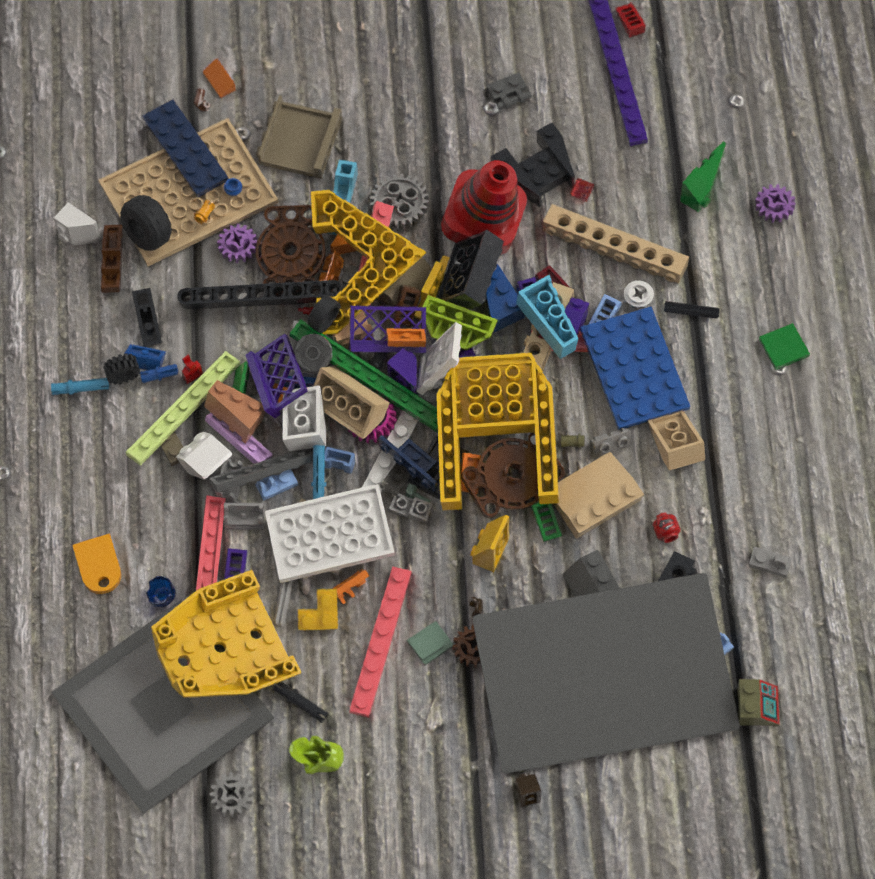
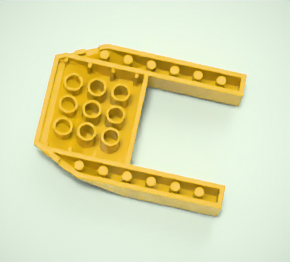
M532 353L460 357L456 367L451 368L447 372L441 389L439 388L437 392L440 500L442 510L462 509L459 437L535 432L539 502L540 504L559 503L553 391L550 382L544 376Z

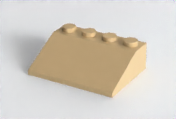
M608 452L559 481V503L553 504L577 539L641 501L644 493L628 471L611 452Z

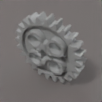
M394 174L393 179L386 176V182L380 180V185L375 184V190H371L370 209L372 211L376 201L394 206L389 228L395 225V228L398 229L399 225H402V228L405 229L406 224L412 227L413 221L418 224L419 218L424 219V213L428 212L429 195L426 194L427 189L423 188L422 182L417 184V178L411 181L410 175L404 178L403 174H401L400 178H397Z

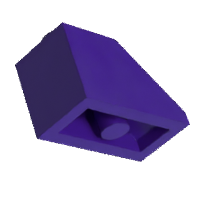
M571 298L566 306L565 313L567 318L570 319L576 335H578L580 328L586 322L589 303L581 299Z

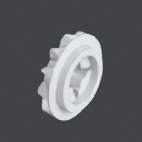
M633 281L624 290L625 302H628L630 307L634 306L637 309L640 307L646 308L654 297L652 287L644 281ZM636 292L642 294V300L639 297H635Z

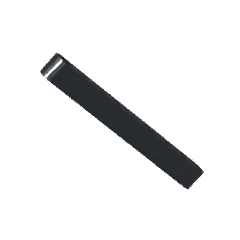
M337 280L194 287L181 289L177 294V299L182 307L188 310L317 303L316 298H322L326 295L335 297L343 290V287ZM339 288L336 294H331L332 289ZM315 289L321 290L317 295L312 294ZM302 290L299 296H294L295 291ZM278 291H283L280 297H276L275 294ZM265 292L262 298H257L258 293ZM241 293H246L243 299L238 298ZM223 294H228L226 299L220 300ZM210 295L206 301H202L203 296ZM186 296H191L189 301L183 302Z

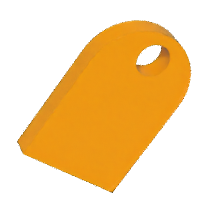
M110 533L72 545L83 583L89 591L95 594H106L113 591L119 585L122 574ZM103 579L109 580V584L106 587H100L99 582Z

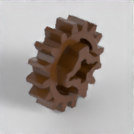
M472 625L470 630L465 626L464 633L458 631V637H454L455 644L453 645V650L456 651L454 655L455 658L460 657V664L465 661L466 667L473 664L474 668H477V664H481L480 657H478V646L471 648L474 644L477 645L474 626ZM461 647L467 652V655L463 653Z

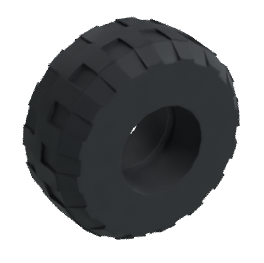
M138 195L122 206L120 212L122 227L137 247L146 251H152L160 248L170 240L172 233L171 222L164 208L155 199L146 195Z

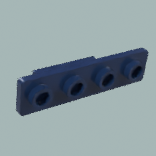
M383 435L379 437V447L384 453L391 454L398 465H404L408 473L413 477H418L425 488H431L434 492L438 490L437 481L428 474L437 466V461L411 439H407L397 448Z

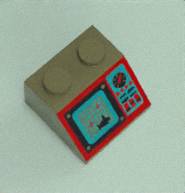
M739 679L737 687L739 724L779 726L778 686L760 679Z

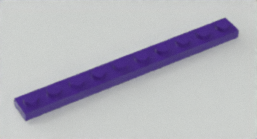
M588 0L629 145L635 146L648 143L608 0Z

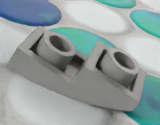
M395 492L388 511L402 517L426 522L433 504L417 497L412 499Z

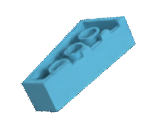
M547 275L519 291L516 304L561 359L576 350L578 337L570 319L566 316L565 308L558 298L556 288L551 283V277Z

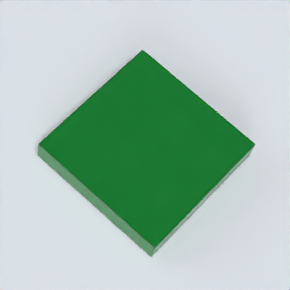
M793 323L759 336V341L775 370L810 356Z

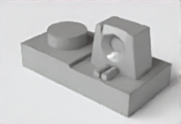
M754 547L748 567L786 578L792 558Z

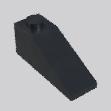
M151 288L132 291L143 346L162 343Z

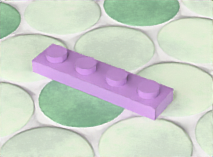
M212 413L206 415L205 421L253 464L272 458L273 454L253 436L245 444L242 441V437L236 432H232L229 429L230 426L223 420L220 421Z

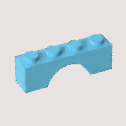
M339 160L335 173L333 192L351 203L358 176L356 162ZM335 232L325 233L331 235H338Z

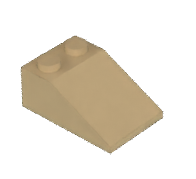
M684 410L647 421L662 460L669 470L705 460L704 441Z

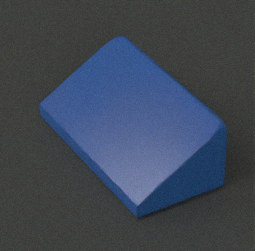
M130 344L124 353L134 355L139 368L144 370L155 369L156 366L162 367L166 355L165 351Z

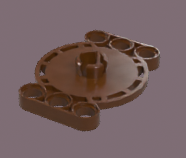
M311 205L271 206L264 211V217L270 225L261 233L256 246L257 262L260 269L267 276L263 284H268L269 282L315 281L313 276L319 271L325 260L326 247L322 234H319L320 239H317L313 233L312 218L308 219L304 216L306 211L312 210ZM272 211L278 213L277 218L274 220L268 219V214ZM289 211L296 212V216L293 219L286 218V214ZM293 245L297 248L295 254L290 256L284 254ZM319 245H322V255L319 254ZM260 246L262 247V248H261V252H262V255H261V256L259 255ZM317 260H320L316 268L313 269ZM264 261L268 267L267 270L263 268L261 262ZM302 290L295 291L294 295H300ZM278 291L275 295H282L283 291Z
M535 432L530 433L526 441L518 438H505L494 442L481 455L477 468L468 466L463 470L461 479L484 517L494 518L499 512V507L509 510H520L530 507L539 501L537 494L536 445L532 444L530 440L532 436H535ZM507 442H517V443H519V444H518V445H515V444L507 445ZM502 443V447L497 448L495 451L492 449L494 446ZM487 452H488L489 457H488V459L486 460V462L484 463V462H482V461H483V459H484V456H485V455L487 454ZM557 458V469L560 472L559 482L563 478L565 471ZM508 469H516L519 472V479L511 476L507 477ZM472 471L476 477L472 481L468 480L465 473ZM478 487L483 488L485 496L478 497L475 489ZM531 498L535 499V500H533L532 502H530V503H528V504H525V503H524V502L528 501V500L531 499ZM487 504H492L495 507L493 514L486 512L485 506Z

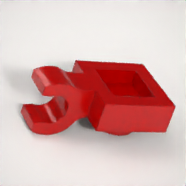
M189 355L182 358L185 365L182 370L183 379L189 384L203 374L202 367L197 360L192 362Z

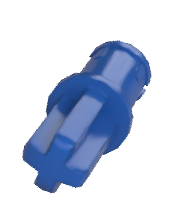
M176 364L160 368L156 366L155 369L140 371L142 383L158 379L162 381V378L178 375L179 370Z

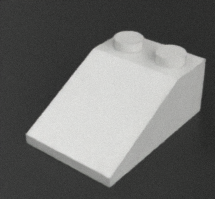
M320 385L307 387L308 392L283 408V442L288 451L310 449L314 445L326 446V426Z

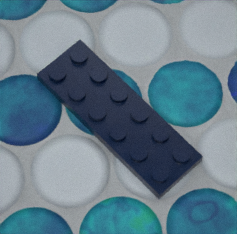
M174 99L142 115L143 121L197 198L224 184L229 179Z

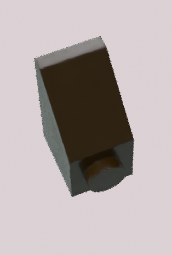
M524 773L515 778V787L521 807L541 803V787L535 774Z

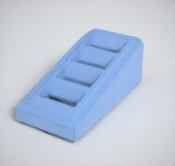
M604 294L589 324L595 323V321H603L598 319V316L606 319L615 317L622 305L621 302ZM605 304L613 306V310L606 307ZM602 309L611 313L610 316L602 313Z

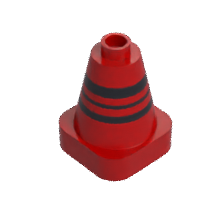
M496 160L486 163L480 170L470 169L462 172L456 180L441 221L443 234L449 240L456 243L488 230L504 241L501 255L505 254L510 249L527 204L524 190L517 185L515 170L508 163Z

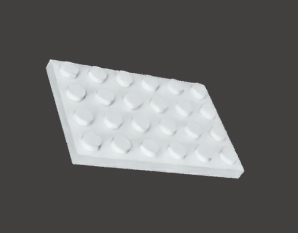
M378 484L265 511L280 583L395 556Z

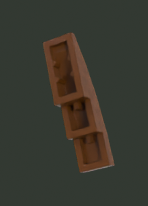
M104 225L101 249V293L120 292L123 251L122 225Z

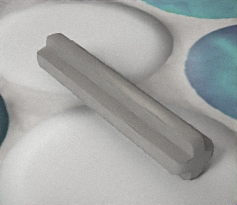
M293 580L281 583L273 621L275 626L283 627L285 624Z

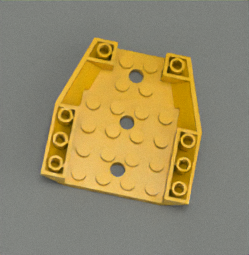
M252 570L198 589L151 627L156 652L172 687L183 698L247 695L302 673L294 656L288 657L258 595L260 585ZM257 631L260 633L261 638L254 639L250 633ZM220 644L224 646L225 651L217 652L214 646ZM185 658L189 661V664L182 666L178 663V659Z

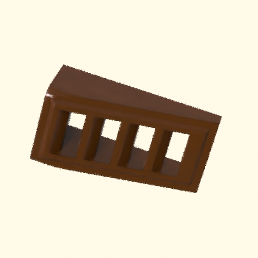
M401 284L396 307H417L421 290ZM406 292L413 293V297L407 296ZM404 299L412 301L411 304L403 303ZM395 310L393 320L398 324L403 319L399 317L402 313ZM414 311V312L409 316L412 321H413V319H414V316H415V312H416V311ZM405 319L401 323V325L411 327L412 323L408 319Z

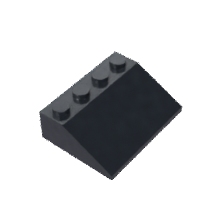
M485 230L456 242L435 298L466 309L482 305L486 299V291L491 285L492 274L497 268L496 263L502 253L504 241L490 231Z

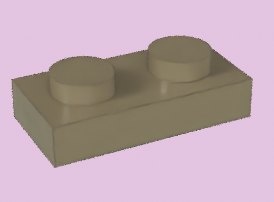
M174 431L160 446L171 466L180 463L176 456L183 448Z

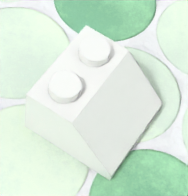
M69 202L54 217L55 227L59 233L58 236L63 242H69L74 246L101 241L97 222Z
M202 432L197 434L189 445L184 446L176 458L188 474L205 480L232 453L212 434Z

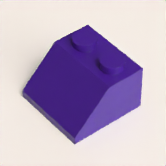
M402 348L387 362L388 376L418 395L417 358L411 351L407 352Z

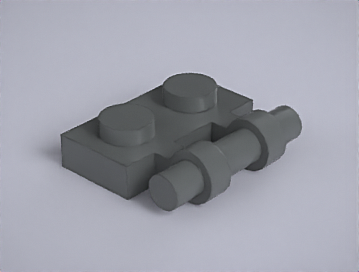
M520 72L487 84V90L493 102L501 100V102L496 103L498 110L508 109L511 105L518 102H526V99L532 97L530 91L523 93V91L527 90V86Z

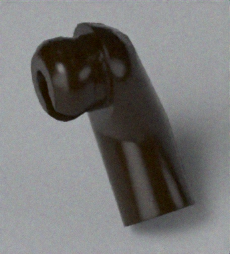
M472 597L469 605L475 608L472 613L473 618L475 615L483 614V600Z

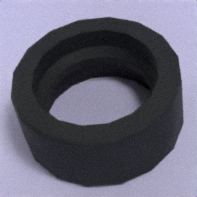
M329 295L322 297L312 309L308 317V325L319 333L326 331L338 316L341 307L340 303Z

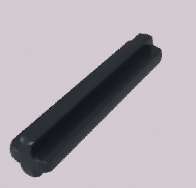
M666 301L664 305V312L715 319L719 317L720 309L717 307Z

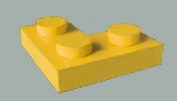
M317 589V609H298V630L338 629L337 589Z

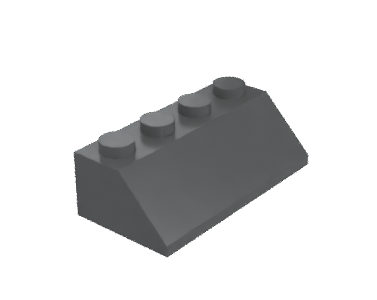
M598 549L579 558L562 574L575 597L620 588Z

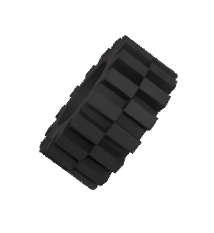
M126 353L123 356L121 354L118 357L113 356L112 360L108 359L103 366L107 381L110 384L129 382L128 380L132 381L134 377H138V374H140L137 359L132 354L128 355Z

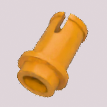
M205 200L200 210L194 213V219L199 224L207 222V217L215 208L212 202L208 205L209 200Z

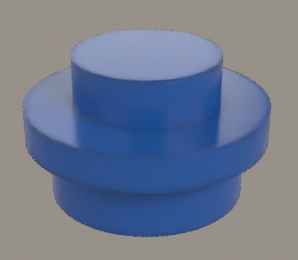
M236 178L228 179L224 184L225 193L230 196L240 194L242 183Z

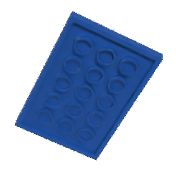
M652 306L580 328L618 430L642 424L664 415L690 409V403Z

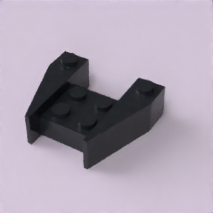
M552 122L537 130V143L542 150L531 157L517 163L507 148L491 156V161L506 162L515 170L517 185L524 190L527 199L538 207L541 206L543 194L566 181L571 188H574L575 175L563 136Z

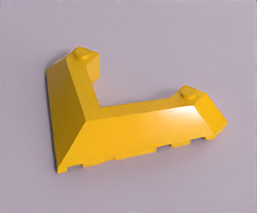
M330 190L311 191L312 225L316 234L335 232L368 259L359 272L357 271L348 281L347 286L335 297H332L340 303L341 307L335 321L323 334H338L350 323V306H369L427 252L418 248L398 233L396 234L370 215L360 211L345 199L343 200L338 197L334 192ZM354 310V318L363 310Z

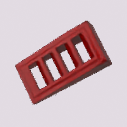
M632 3L615 8L629 38L645 33L646 25Z

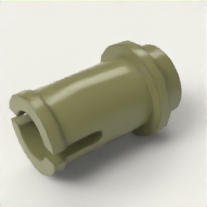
M581 433L578 435H561V447H579L581 449V447H585V435H581Z

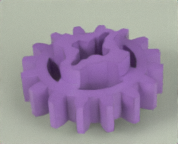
M770 184L769 189L763 187L762 192H758L755 200V209L759 211V216L765 215V221L770 218L771 222L774 223L775 219H778L780 223L782 218L788 220L789 215L793 214L796 205L794 203L795 196H791V190L786 192L785 186L781 189L779 184H777L776 188H773Z
M237 224L236 228L230 225V230L224 228V234H219L220 240H217L219 253H222L223 258L228 257L229 262L235 259L236 263L239 262V259L246 262L245 257L252 258V253H256L257 236L253 234L252 228L247 230V225H244L243 228H240L239 224Z

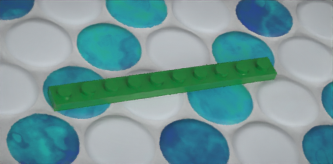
M300 319L292 329L289 336L297 342L303 336L309 334H319L325 337L330 342L333 350L331 364L438 433L437 408L323 333L317 332Z

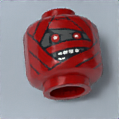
M666 512L657 515V519L654 520L652 526L658 540L665 543L675 541L681 532L675 515L667 514Z

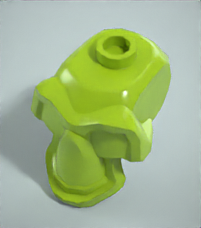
M312 736L310 741L306 737L298 738L291 743L289 748L290 755L298 763H304L305 773L309 775L317 772L337 771L342 766L344 760V751L339 744L323 741L318 736Z

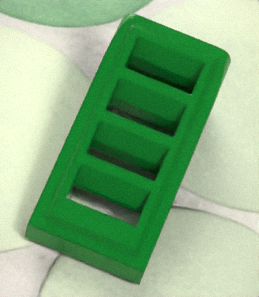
M539 502L531 505L543 542L561 537L562 534L552 504H540ZM544 508L548 509V511L540 514L538 513V510ZM550 515L551 518L541 521L540 517ZM553 522L552 526L543 528V524ZM555 529L556 531L555 533L545 535L546 531Z

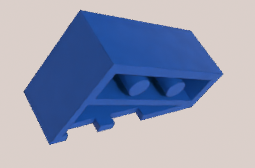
M497 264V268L491 277V285L485 294L488 315L498 320L493 333L525 318V314L516 304L518 297L516 291Z

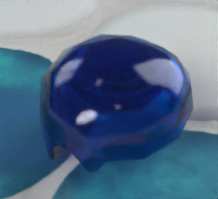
M156 576L149 581V589L146 591V595L151 605L167 607L175 599L176 589L173 582L166 576Z

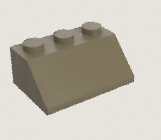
M423 257L420 258L377 299L390 307H396L401 284L422 290L432 267ZM406 292L407 296L413 297V293ZM404 299L403 303L411 304L412 301Z

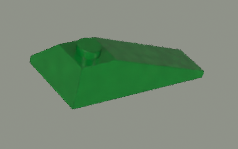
M724 141L712 151L709 160L705 158L700 168L696 167L682 183L680 202L698 213L702 208H706L710 202V195L725 154L726 143Z

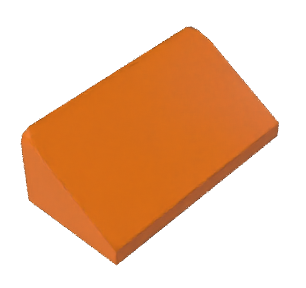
M218 58L203 70V74L220 98L236 90L234 81Z

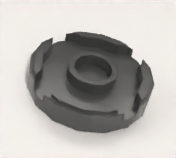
M319 334L303 336L297 342L294 351L298 365L310 372H317L320 368L327 367L332 359L333 352L330 342Z

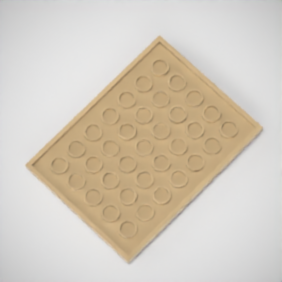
M228 118L197 133L225 171L228 178H236L242 183V191L236 196L226 194L224 184L197 198L164 149L98 180L119 218L122 206L138 195H146L155 199L167 213L172 228L170 240L160 248L152 251H146L137 247L147 266L155 264L222 231L224 228L230 227V225L233 226L279 203L278 198ZM205 200H209L208 205L212 202L215 208L207 217V222L199 224L194 219V213L200 210Z

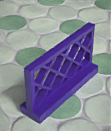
M350 306V352H399L404 348L407 352L426 353V347L388 346L387 341H384L387 338L386 331L380 326L389 318L395 325L393 328L402 329L399 325L407 318L414 325L411 329H420L418 325L421 323V329H425L426 336V307ZM354 310H363L367 316L359 323L354 318ZM376 310H381L386 315L379 323L371 316ZM384 310L392 311L389 314H387ZM395 310L400 311L405 316L398 324L390 317ZM414 311H421V320L415 324L409 316ZM368 318L376 324L369 333L362 326ZM360 327L367 335L362 340H354V332ZM378 327L385 334L381 340H375L371 336Z
M285 333L257 353L250 351L245 355L264 411L273 418L281 415L280 410L308 392L299 365L295 359L289 337ZM284 342L285 345L282 351H278L279 345ZM270 353L268 360L263 361L262 356ZM275 354L280 355L277 363L272 362ZM285 356L290 357L287 365L282 364ZM270 366L275 367L272 375H268ZM280 368H285L282 377L277 376ZM290 370L295 371L292 379L287 378ZM275 380H280L277 389H273ZM285 382H290L287 391H283ZM295 384H299L300 389L292 392ZM280 394H285L284 399L278 403Z

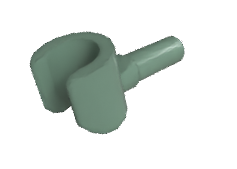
M407 485L405 492L407 497L412 499L417 497L430 503L431 500L416 493L417 486Z

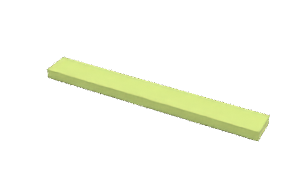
M225 351L126 451V456L141 466L206 400L208 391L216 380L223 383L240 365V361Z

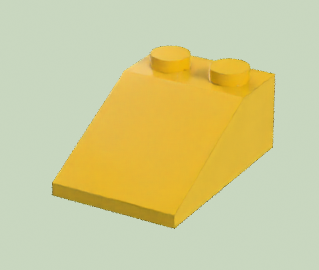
M508 515L501 516L487 523L485 529H481L478 535V545H474L470 553L472 564L492 572L495 571L509 540Z

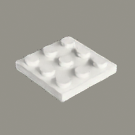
M455 322L426 350V353L421 355L417 384L418 393L423 395L427 390H431L439 379L445 377L448 370L456 367L458 364L461 348L460 339L462 337V325Z

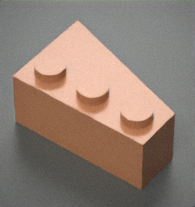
M218 380L208 391L204 407L217 419L223 420L229 425V429L240 435L242 441L246 444L263 421L265 411L262 403Z

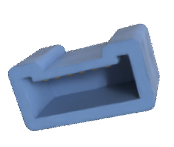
M326 447L325 468L330 469L334 467L351 474L355 465V454Z

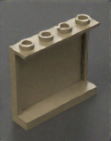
M279 95L278 100L273 104V114L268 118L267 131H264L262 134V145L257 148L256 156L259 159V164L322 179L343 119L342 109L334 108L333 113L283 102L282 95Z

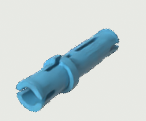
M107 378L51 383L52 396L68 393L69 395H74L77 392L109 389Z
M323 445L313 446V482H311V486H313V499L324 497V487H326L325 446Z

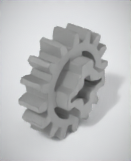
M230 772L229 777L222 774L221 781L217 778L215 779L217 785H211V790L214 792L209 793V796L213 799L211 804L216 806V812L222 810L223 816L230 813L231 817H234L235 812L242 815V809L249 810L247 803L253 804V800L250 797L254 796V791H251L253 787L251 783H248L247 777L241 779L240 773L234 777L233 773ZM245 789V797H244V799H243L242 796H241V794L243 793V790ZM221 790L223 795L220 797L221 799L219 800L218 796ZM228 792L231 794L235 793L236 797H233L232 795L228 796Z

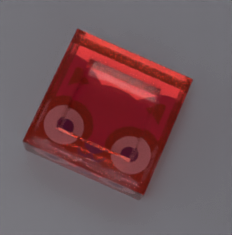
M577 178L570 196L587 202L595 184Z

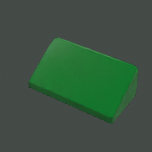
M243 362L236 368L232 388L245 395L250 373L248 362Z

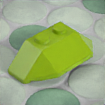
M427 295L423 307H426V326L431 338L437 340L457 322L462 325L460 347L466 351L491 338L498 322L495 318Z

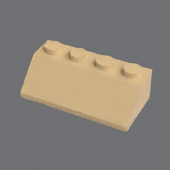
M335 366L320 368L313 385H320L324 413L362 439L366 438L384 419L390 404Z

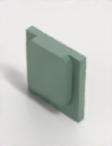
M436 621L407 640V643L424 665H427L454 645Z

